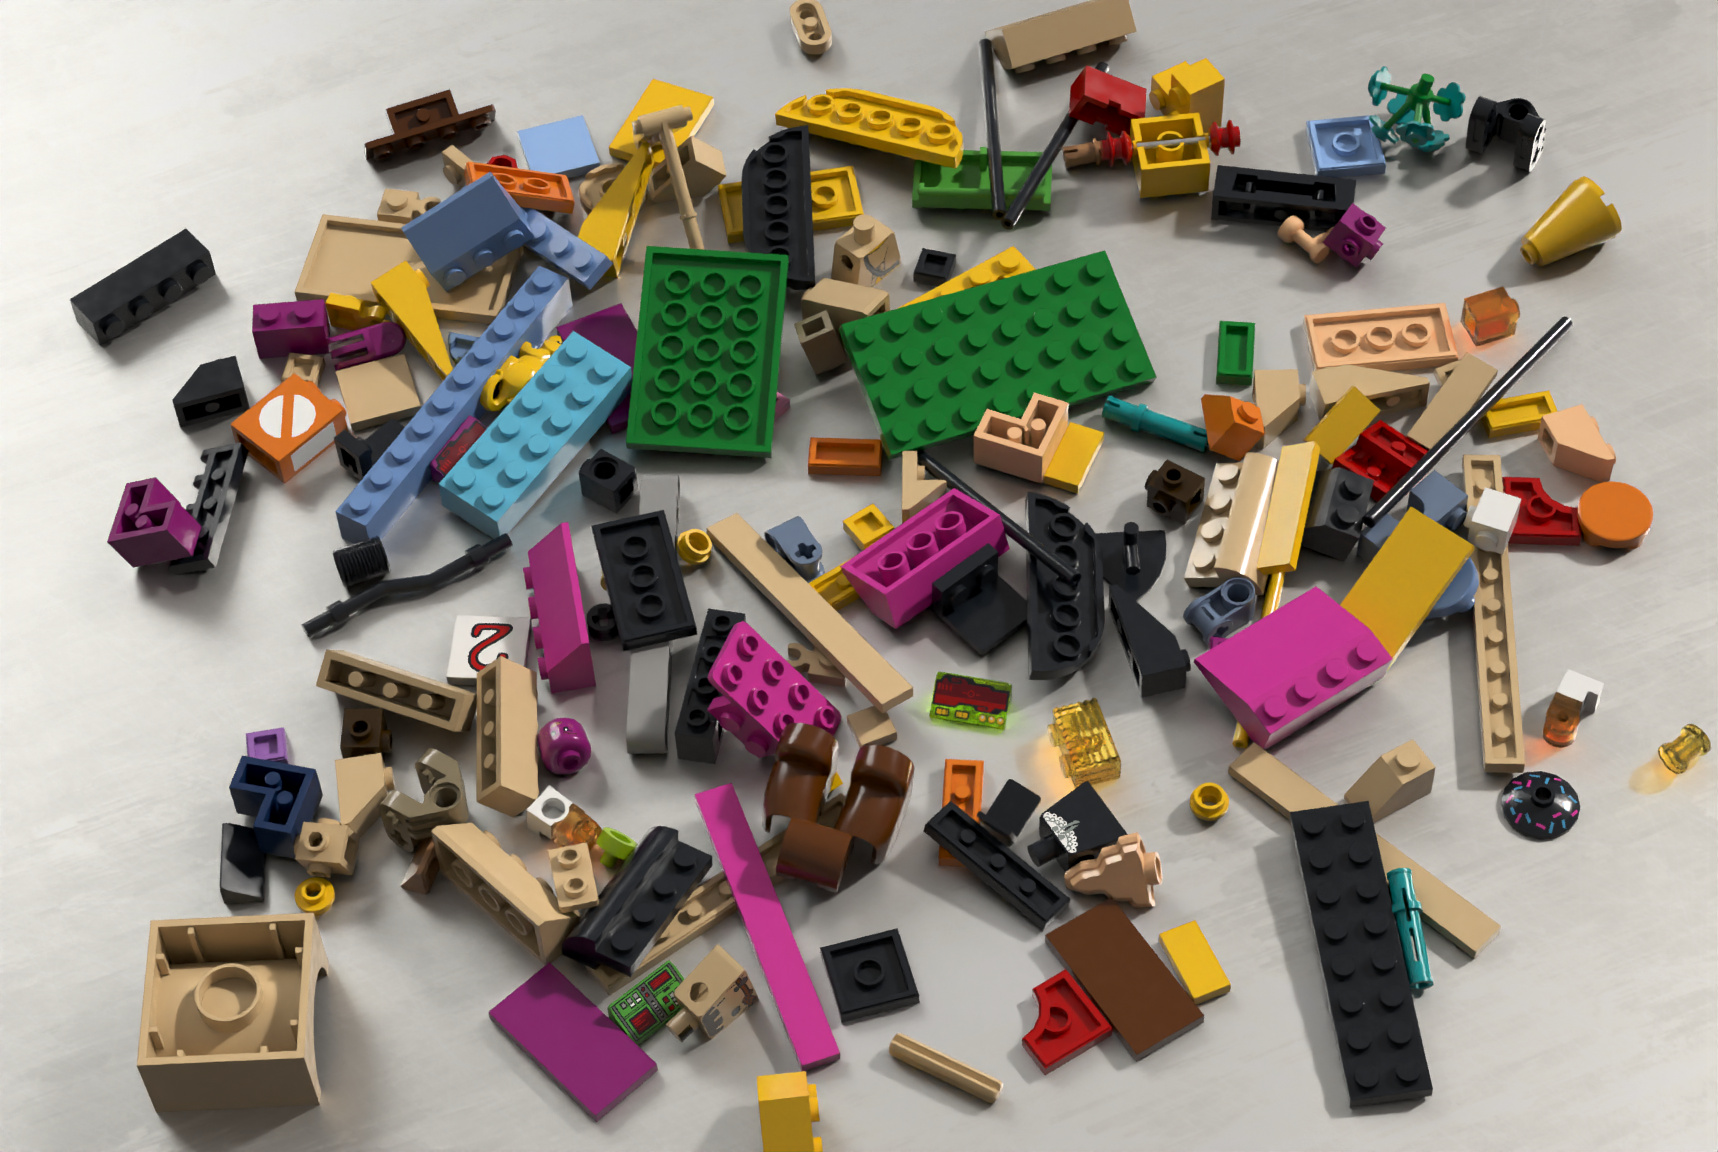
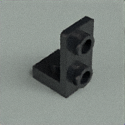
M390 419L365 440L361 437L355 438L344 429L334 437L340 465L361 481L405 427L395 419Z

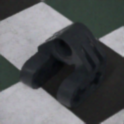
M1479 96L1469 117L1465 148L1479 154H1484L1493 137L1497 135L1500 140L1516 145L1513 166L1531 172L1543 152L1546 120L1539 117L1534 106L1526 99L1514 98L1497 103L1491 99Z

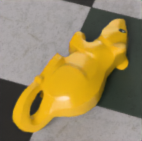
M554 335L549 337L539 349L532 348L531 343L525 341L520 348L519 358L511 355L501 368L497 369L496 373L488 379L481 392V405L491 412L499 411L508 403L507 399L514 398L562 344L561 336ZM499 382L498 390L500 392L497 395V397L493 399L494 389Z

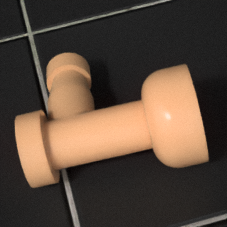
M1292 215L1283 222L1277 235L1285 243L1296 242L1310 254V259L1317 264L1323 261L1329 253L1330 248L1323 241L1334 227L1312 238L1304 231V222L1298 216Z

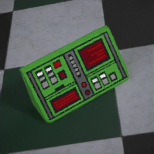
M668 960L611 1003L607 1008L609 1019L632 1041L640 1045L681 1010L673 993L685 979L676 966Z

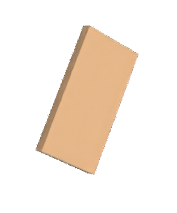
M1445 303L1304 315L1303 324L1313 371L1346 364L1385 371L1441 367L1458 360V353Z

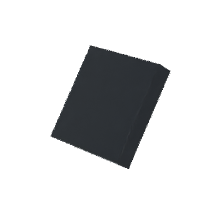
M898 928L820 948L821 958L841 1023L920 1003L919 993Z

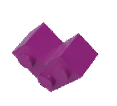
M154 477L126 483L107 543L134 568L193 556L202 526L181 506V503Z

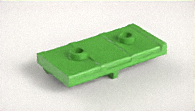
M980 147V151L964 150L962 160L956 169L922 160H915L912 208L992 209L987 147ZM1001 151L1006 210L1009 209L1043 152ZM1052 165L1024 210H1051Z

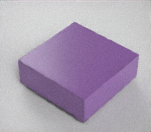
M284 727L246 733L248 757L289 764Z

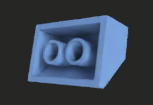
M491 172L401 227L430 274L446 291L460 285L466 279L492 265L498 259L535 237L521 207Z

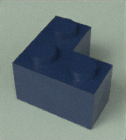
M242 756L229 786L236 812L256 817L253 828L262 853L295 859V839L298 834H301L303 822H313L323 797L316 769Z

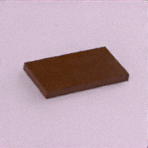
M1112 897L1045 935V943L1110 1024L1113 1032L1136 1062L1204 1022V1014Z

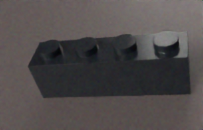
M185 228L71 298L70 302L77 323L100 346L216 275L210 251Z

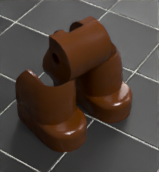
M790 723L782 730L775 750V763L764 792L762 827L765 832L770 833L773 815L791 818L779 852L776 875L791 880H796L797 878L818 884L819 888L837 893L849 856L854 849L855 837L864 839L873 845L871 863L879 864L883 862L892 851L910 802L915 770L914 764L906 755L890 747L881 745L861 747L857 753L851 771L850 785L834 828L821 825L817 822L822 814L836 775L839 745L830 733L819 727L805 723Z

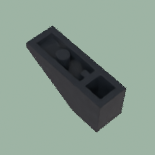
M1117 584L1110 585L1108 608L1141 698L1185 688L1186 672L1191 671L1187 650H1180L1176 636Z

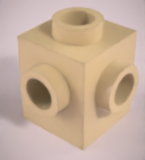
M320 818L318 823L303 822L301 834L297 835L294 842L295 859L307 870L309 875L314 877L330 878L331 873L353 875L360 837L348 825H341L339 821Z

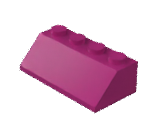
M953 488L840 567L842 573L873 615L897 629L932 604V583L988 543L998 551V557L1010 548L1000 514Z
M565 522L560 523L528 551L530 567L523 568L526 590L534 589L535 594L533 597H528L531 620L539 618L540 624L538 627H532L536 650L544 649L545 657L537 658L541 680L549 679L551 694L596 686L569 523Z

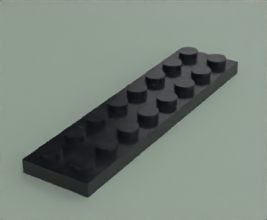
M1369 801L1290 812L1292 833L1349 1106L1356 1107L1432 1096L1433 1087L1395 917L1391 908V899Z

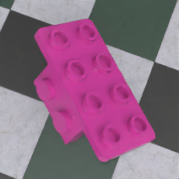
M742 621L733 626L708 673L709 682L723 696L713 698L707 711L719 721L721 727L730 731L744 744L749 753L758 758L775 754L782 730L790 723L814 725L834 736L842 719L839 710L750 625Z

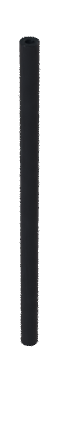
M985 38L979 41V56L992 216L995 220H1002L1006 214L993 51L991 40Z
M1099 62L1095 69L1108 73L1109 65L1105 62ZM1069 111L1001 220V225L1004 229L1011 230L1014 228L1079 121L1069 116Z
M924 450L917 451L919 466H925V470L937 480H945L948 489L952 490L955 488L1000 514L1005 534L1068 584L1075 586L1080 582L1081 574Z

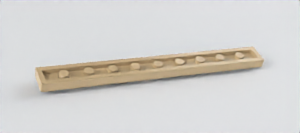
M1463 454V489L1468 495L1466 512H1468L1471 505L1477 507L1485 487L1503 493L1500 455ZM1466 527L1467 540H1468V535H1469V529H1470V528H1467V527ZM1508 544L1503 555L1493 551H1485L1474 546L1475 550L1470 558L1478 571L1479 584L1474 595L1475 604L1472 607L1484 772L1523 773L1525 756Z

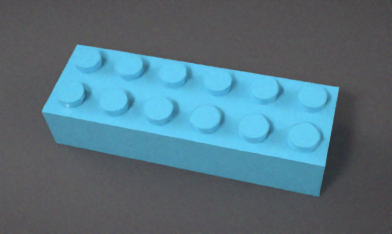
M573 331L441 480L439 490L442 506L493 539L504 533L508 534L631 392V367Z

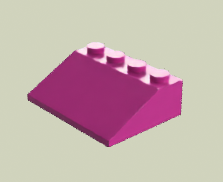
M1315 586L1195 658L1194 663L1253 742L1266 750L1382 679L1393 658L1367 626Z

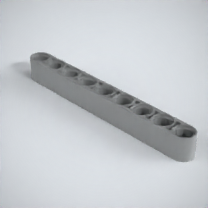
M642 475L639 515L664 510L677 555L675 543L679 531V475ZM673 640L631 649L626 728L628 754L667 753Z

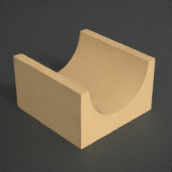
M314 913L150 921L137 1068L156 1112L320 1105L321 1089L317 1076L314 1050V996L317 976H328V958Z

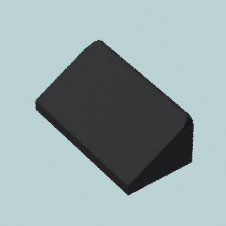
M232 823L222 824L220 892L224 904L264 901L266 853L260 851L254 828Z

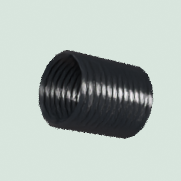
M378 536L371 539L368 538V540L365 539L361 543L358 542L357 544L354 543V545H347V547H340L336 551L333 550L334 561L345 588L351 587L353 584L356 585V583H363V581H370L374 577H381V575L384 576V574H390L391 572L386 552Z

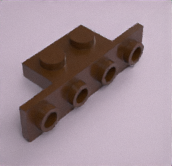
M449 89L387 108L386 116L393 135L365 143L364 154L366 160L374 157L375 160L387 159L394 155V151L404 148L416 150L425 146L427 141L437 138L442 141L456 137L459 131L472 128L473 131L484 129L490 126L492 121H495V107L491 104L459 114Z

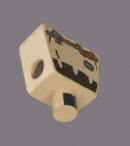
M717 944L675 989L673 995L681 1010L665 1026L680 1042H683L697 1028L709 1039L714 1038L759 1000L746 970Z

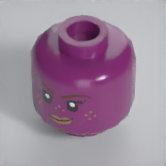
M557 718L549 721L540 729L537 736V747L542 761L549 771L560 775L573 774L581 770L588 763L591 757V745L581 723L571 718Z

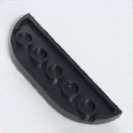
M808 125L777 132L769 136V142L757 151L753 149L745 161L741 179L745 251L748 253L789 255L787 287L793 290H807L816 285Z
M1028 492L1025 499L1026 531L1081 574L1080 582L1075 586H1071L1026 550L1029 680H1051L1066 676L1080 669L1091 659L1097 650L1105 624L1103 558L1099 540L1088 523L1084 525L1069 512L1071 507L1049 496L1034 492Z

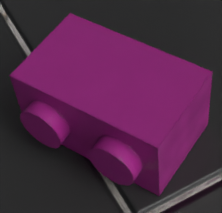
M324 299L253 305L252 333L259 359L288 357L289 353L306 355L330 354V346L326 342V338H330V323Z

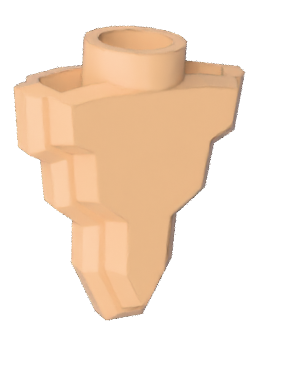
M1136 832L1118 837L1117 844L1102 848L1096 859L1079 862L1067 870L1063 877L1066 889L1086 895L1103 893L1108 898L1112 897L1114 901H1128L1134 908L1154 907L1153 885L1162 883V867L1158 853H1146L1141 836Z

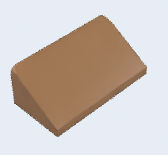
M433 837L424 838L420 842L401 883L403 889L424 895L429 893L440 869Z

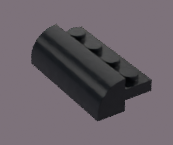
M666 826L650 828L598 895L599 904L595 907H590L564 940L562 955L594 970H597L601 964H604L631 977L712 867V856L679 841L678 830Z

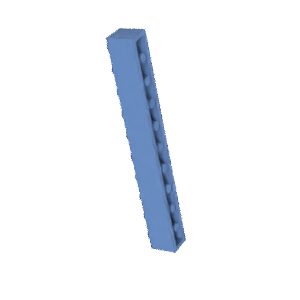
M537 267L335 511L343 539L353 544L361 543L365 539L368 540V538L371 539L376 536L381 541L431 481L430 463L469 415L479 421L487 412L480 403V397L488 379L496 373L497 369L501 368L511 355L519 358L520 348L525 341L531 343L532 348L538 349L573 305L569 278L544 267ZM499 382L494 389L493 399L496 398L500 392L498 390Z

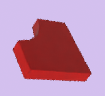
M1502 477L1503 493L1521 498L1517 522L1508 544L1580 546L1581 529L1577 517V508L1564 506L1553 500L1544 491L1540 478Z
M1066 969L1032 989V996L1039 1008V1017L1034 1028L1022 1038V1046L1045 1076L1112 1036L1113 1028Z

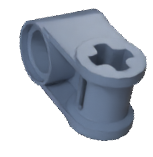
M796 516L764 532L765 541L807 583L825 574L824 567L820 562L822 547L800 516Z
M1242 577L1228 579L1205 596H1201L1191 602L1184 611L1183 619L1187 624H1193L1202 633L1203 641L1207 645L1210 637L1226 638L1229 634L1248 624L1253 619L1255 613V587L1252 582Z

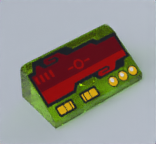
M938 672L935 679L929 716L933 719L1005 730L1012 702V684Z

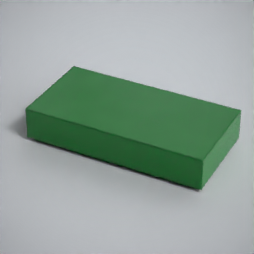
M1219 322L1216 384L1252 386L1255 323Z

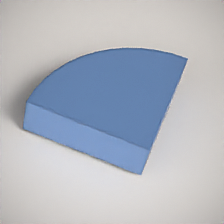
M449 332L448 346L451 358L455 364L460 362L479 337Z

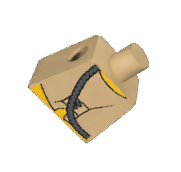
M864 214L857 216L854 219L853 227L842 235L834 245L831 279L872 288L901 264L895 233L892 229L872 216Z

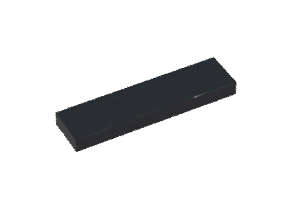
M952 801L925 824L923 832L1042 930L1069 906L1071 899Z

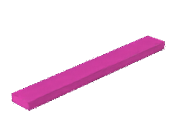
M732 783L695 794V803L801 1072L839 1060L840 1051Z

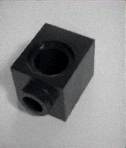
M600 449L591 459H587L578 472L582 495L616 514L639 490L636 467L603 449Z

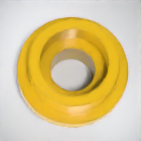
M691 529L679 535L675 546L679 556L684 561L693 565H701L711 555L712 542L709 536L702 530Z
M1208 782L1199 785L1191 793L1189 805L1196 817L1206 821L1220 819L1226 814L1229 807V798L1221 786ZM1205 802H1212V803H1214L1215 805H1213V806H1208V805H1205V804H1203V803H1205Z
M312 877L298 885L294 897L301 911L314 913V916H318L330 909L335 899V892L328 880L321 877ZM314 892H320L317 896H314V897H310V896H309L310 894H312V893H314Z

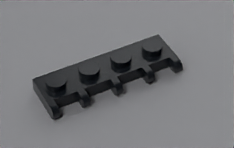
M241 442L202 451L200 459L206 463L204 474L195 476L193 486L199 489L196 502L188 504L185 508L202 527L193 556L170 561L168 566L170 573L179 575L216 568L249 452Z

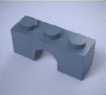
M1434 470L1410 490L1407 511L1410 507H1413L1448 530H1456L1465 521L1468 495ZM1386 514L1373 528L1365 527L1361 531L1358 540L1356 555L1370 564L1400 521Z

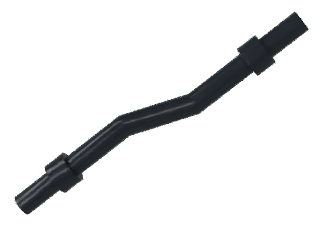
M504 533L482 546L476 544L465 550L466 555L431 574L380 581L344 602L338 600L326 607L327 611L301 624L307 637H311L333 624L339 626L350 620L349 615L386 595L434 589L471 568L477 570L488 564L489 558L513 546L508 534Z

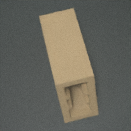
M822 278L813 288L807 289L802 296V318L804 320L827 310L845 347L839 332L841 324L890 311L889 293L877 288Z

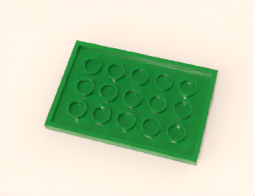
M646 246L626 447L628 449L761 458L772 457L789 255Z

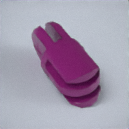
M383 322L326 338L328 346L362 338L360 342L332 350L330 355L333 360L365 351L367 354L334 365L335 371L394 356L401 352L406 343V334L403 328L394 322Z

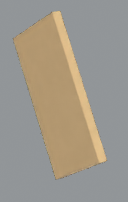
M322 214L295 289L297 301L324 299V302H326L330 293L363 299L366 307L380 306L376 301L370 282L406 260L414 271L420 269L429 281L430 287L427 288L436 318L491 324L506 306L524 246L514 249L492 265L466 279L460 285L446 291L430 274L404 234L401 227L406 224Z

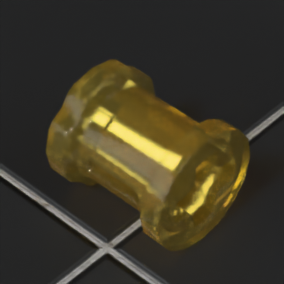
M1694 724L1685 725L1681 729V735L1671 743L1662 744L1658 749V755L1666 768L1675 774L1684 773L1688 770L1689 763L1697 756L1706 755L1711 750V742L1708 736Z

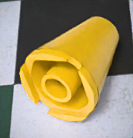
M1585 176L1580 177L1567 187L1521 238L1522 246L1520 247V252L1529 264L1533 265L1535 263L1542 267L1615 238L1622 230L1621 220L1616 208L1612 203L1608 206L1605 205L1600 198L1605 192L1594 181Z

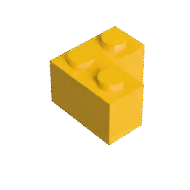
M1207 58L1191 65L1184 61L1152 76L1149 99L1153 108L1157 111L1160 110L1164 116L1199 112L1203 132L1208 133V129L1213 121L1217 123L1218 127L1222 126L1225 78Z
M806 1071L757 1076L763 1152H823L821 1136L813 1137L812 1122L820 1121L816 1084H807Z

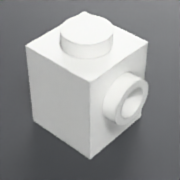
M1485 487L1477 507L1471 505L1464 522V527L1470 528L1467 541L1482 550L1493 551L1503 555L1517 522L1521 498Z

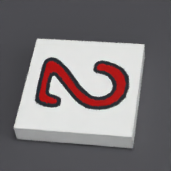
M456 615L446 676L448 684L477 685V673L500 656L526 667L532 629L531 617Z

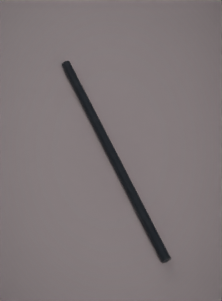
M1565 316L1562 317L1362 517L1363 523L1367 527L1373 528L1572 328L1573 323L1571 319Z

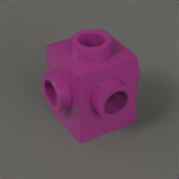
M1352 203L1323 243L1342 259L1357 268L1365 257L1372 260L1384 243L1378 239L1386 227L1379 223L1375 217L1367 214Z

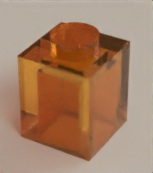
M1502 286L1464 298L1460 322L1477 347L1515 335L1517 321L1520 318V308L1514 298L1511 299Z

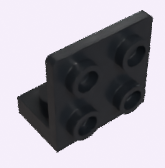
M989 543L932 583V611L981 655L986 654L1027 624V600L998 575V551Z

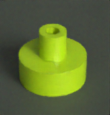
M604 827L596 841L597 845L605 850L599 861L603 865L613 868L618 858L626 860L637 843L620 831Z

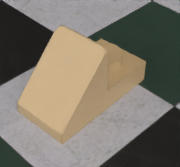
M903 451L902 523L947 493V482L945 480H925V466H918L917 451Z

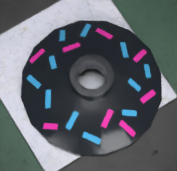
M1543 771L1525 772L1513 778L1504 788L1501 800L1503 816L1510 826L1524 836L1539 840L1554 839L1568 833L1577 823L1581 807L1577 793L1567 781L1555 774ZM1537 797H1544L1548 800H1540Z

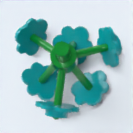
M1383 66L1369 80L1368 92L1370 97H1372V105L1379 106L1381 101L1386 98L1388 91L1397 93L1396 98L1391 99L1387 103L1388 112L1393 114L1387 122L1382 121L1377 115L1369 116V120L1374 125L1371 130L1376 138L1383 142L1389 140L1396 144L1401 140L1410 144L1411 147H1418L1423 152L1437 151L1445 145V142L1450 137L1448 134H1444L1442 130H1434V126L1431 125L1430 102H1434V113L1440 115L1442 121L1448 122L1451 118L1457 119L1462 115L1466 96L1463 92H1460V86L1455 82L1449 83L1446 88H1440L1437 95H1434L1431 87L1435 79L1432 75L1426 73L1422 74L1419 82L1413 84L1410 89L1391 85V74L1388 73V68ZM1394 124H1398V126L1396 127V133L1400 135V139L1392 129V126Z

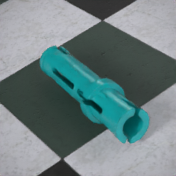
M1108 396L1106 400L1108 404H1104L1102 418L1130 426L1132 428L1131 431L1139 433L1142 430L1197 449L1202 453H1205L1207 449L1205 445H1209L1206 429L1148 410V405L1141 403L1137 406L1116 399L1113 396Z
M1409 868L1393 869L1386 876L1389 881L1393 903L1391 908L1397 924L1410 989H1427L1433 986L1434 982L1431 977L1420 915L1423 912L1422 904L1416 899L1412 870ZM1403 897H1405L1406 906H1407V913H1408V918H1409V921H1410V922L1407 921V916H1406L1405 904H1404V901H1403ZM1410 936L1413 937L1417 961H1415Z

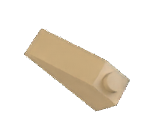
M1346 364L1312 371L1309 395L1319 420H1321L1351 386H1355L1381 410L1377 415L1379 416L1426 406L1430 382L1427 377Z

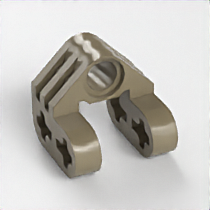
M433 748L427 749L415 763V769L424 793V802L421 804L397 790H392L378 806L388 837L397 846L410 852L424 838L432 837L431 830L436 826L461 824L468 821L469 813L465 785L459 763Z

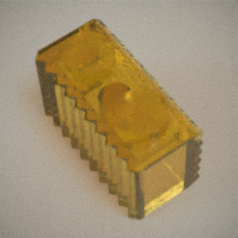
M1092 698L1090 701H1078L1076 704L1071 703L1068 706L1063 705L1061 708H1054L1052 710V724L1047 725L1051 745L1053 747L1059 746L1062 755L1059 756V763L1064 778L1071 777L1075 789L1086 781H1089L1091 785L1120 778L1121 759L1097 699Z

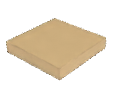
M405 353L335 371L352 432L384 424L390 419L399 420L415 416L421 409Z

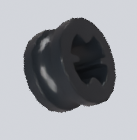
M598 604L588 611L586 621L588 632L592 638L602 642L613 640L619 635L610 604ZM608 619V625L600 626L599 620Z

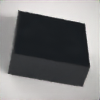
M922 248L913 273V282L940 286L949 281L956 265V254Z

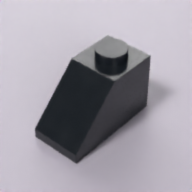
M236 355L200 364L172 399L180 428L250 409Z

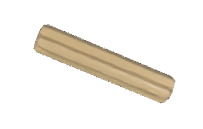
M897 1033L890 1043L889 1053L891 1056L989 1103H995L1002 1092L1003 1083L1000 1080L902 1033Z

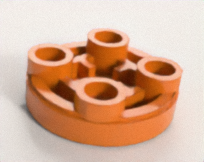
M1610 481L1591 486L1582 494L1577 507V517L1580 529L1583 532V540L1590 546L1602 545L1610 548L1627 547L1629 549L1640 547L1643 539L1650 531L1653 520V508L1649 499L1640 490L1626 483Z

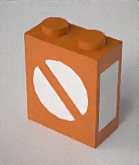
M295 373L230 424L235 443L241 442L249 450L248 456L284 484L335 443V436L344 429L348 432L344 407L336 399L330 400L324 396L312 381L308 380L306 382Z

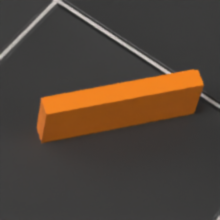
M945 759L942 808L952 801L980 825L981 821L976 815L982 809L984 761ZM939 845V866L966 867Z

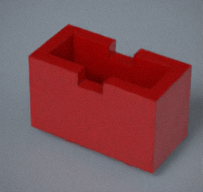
M1086 65L1071 85L1069 116L1091 125L1099 122L1105 125L1106 131L1119 136L1122 131H1125L1130 136L1131 119L1145 118L1147 89Z

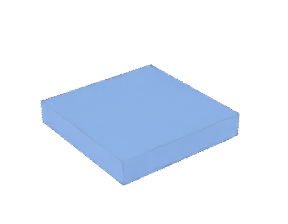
M583 115L517 131L529 170L562 174L572 178L585 175L600 166Z
M1370 115L1306 121V133L1316 176L1337 178L1385 173L1386 162L1381 142L1371 130L1374 125L1369 120Z

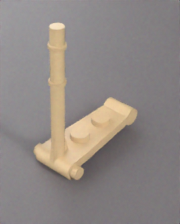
M682 105L638 116V120L632 122V134L636 148L638 150L643 142L650 143L651 147L662 144L681 214L680 220L683 221L690 249L705 250L696 220L697 213L693 209L673 135L687 126V121L693 120L690 107L683 108Z

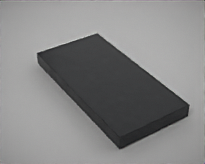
M664 510L592 525V534L623 651L697 635L696 623Z

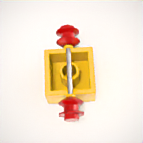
M1198 112L1131 119L1130 136L1125 131H1122L1120 138L1113 139L1110 133L1107 132L1106 139L1100 140L1102 161L1108 160L1110 167L1113 166L1115 159H1122L1125 165H1128L1132 159L1140 198L1208 191L1210 159L1207 148L1209 147L1216 156H1219L1221 149L1228 148L1232 155L1235 152V147H1240L1241 138L1239 127L1233 126L1231 120H1228L1226 127L1219 128L1217 123L1213 121L1208 129V133H1204Z

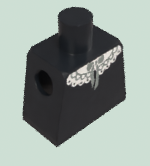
M1086 781L1041 814L1039 817V835L1041 839L1029 845L1027 849L1031 860L1037 867L1056 859L1064 872H1066L1081 861L1096 859L1102 848L1117 844L1118 837L1128 834L1089 781Z

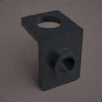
M1009 779L988 812L984 814L979 811L976 816L981 823L1015 843L1041 803V797L1013 779Z

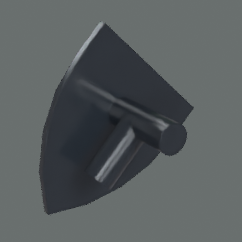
M1128 522L1124 525V532L1095 533L1102 550L1104 580L1109 585L1117 584L1137 602L1152 589L1161 576L1166 562L1165 530L1139 531L1136 523Z

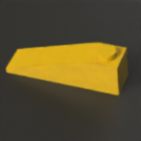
M642 143L582 223L579 235L577 236L606 255L613 263L603 276L614 278L619 276L655 162L650 143Z
M405 260L370 283L377 303L387 308V315L394 323L403 328L406 338L443 382L453 369L428 295L427 288L430 287V284L420 269L414 271Z

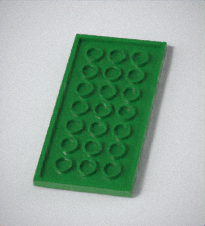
M1105 250L844 323L839 328L888 460L901 457L903 451L925 450L973 436L987 409L1021 419L1034 393L1069 403L1068 407H1072L1153 383L1157 378Z

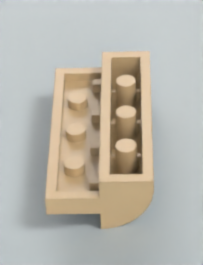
M1246 452L1244 462L1216 463L1184 580L1189 588L1219 587L1228 579L1242 577L1252 582L1255 587V595L1264 594L1268 575H1263L1257 569V563L1277 473L1278 460L1264 454Z

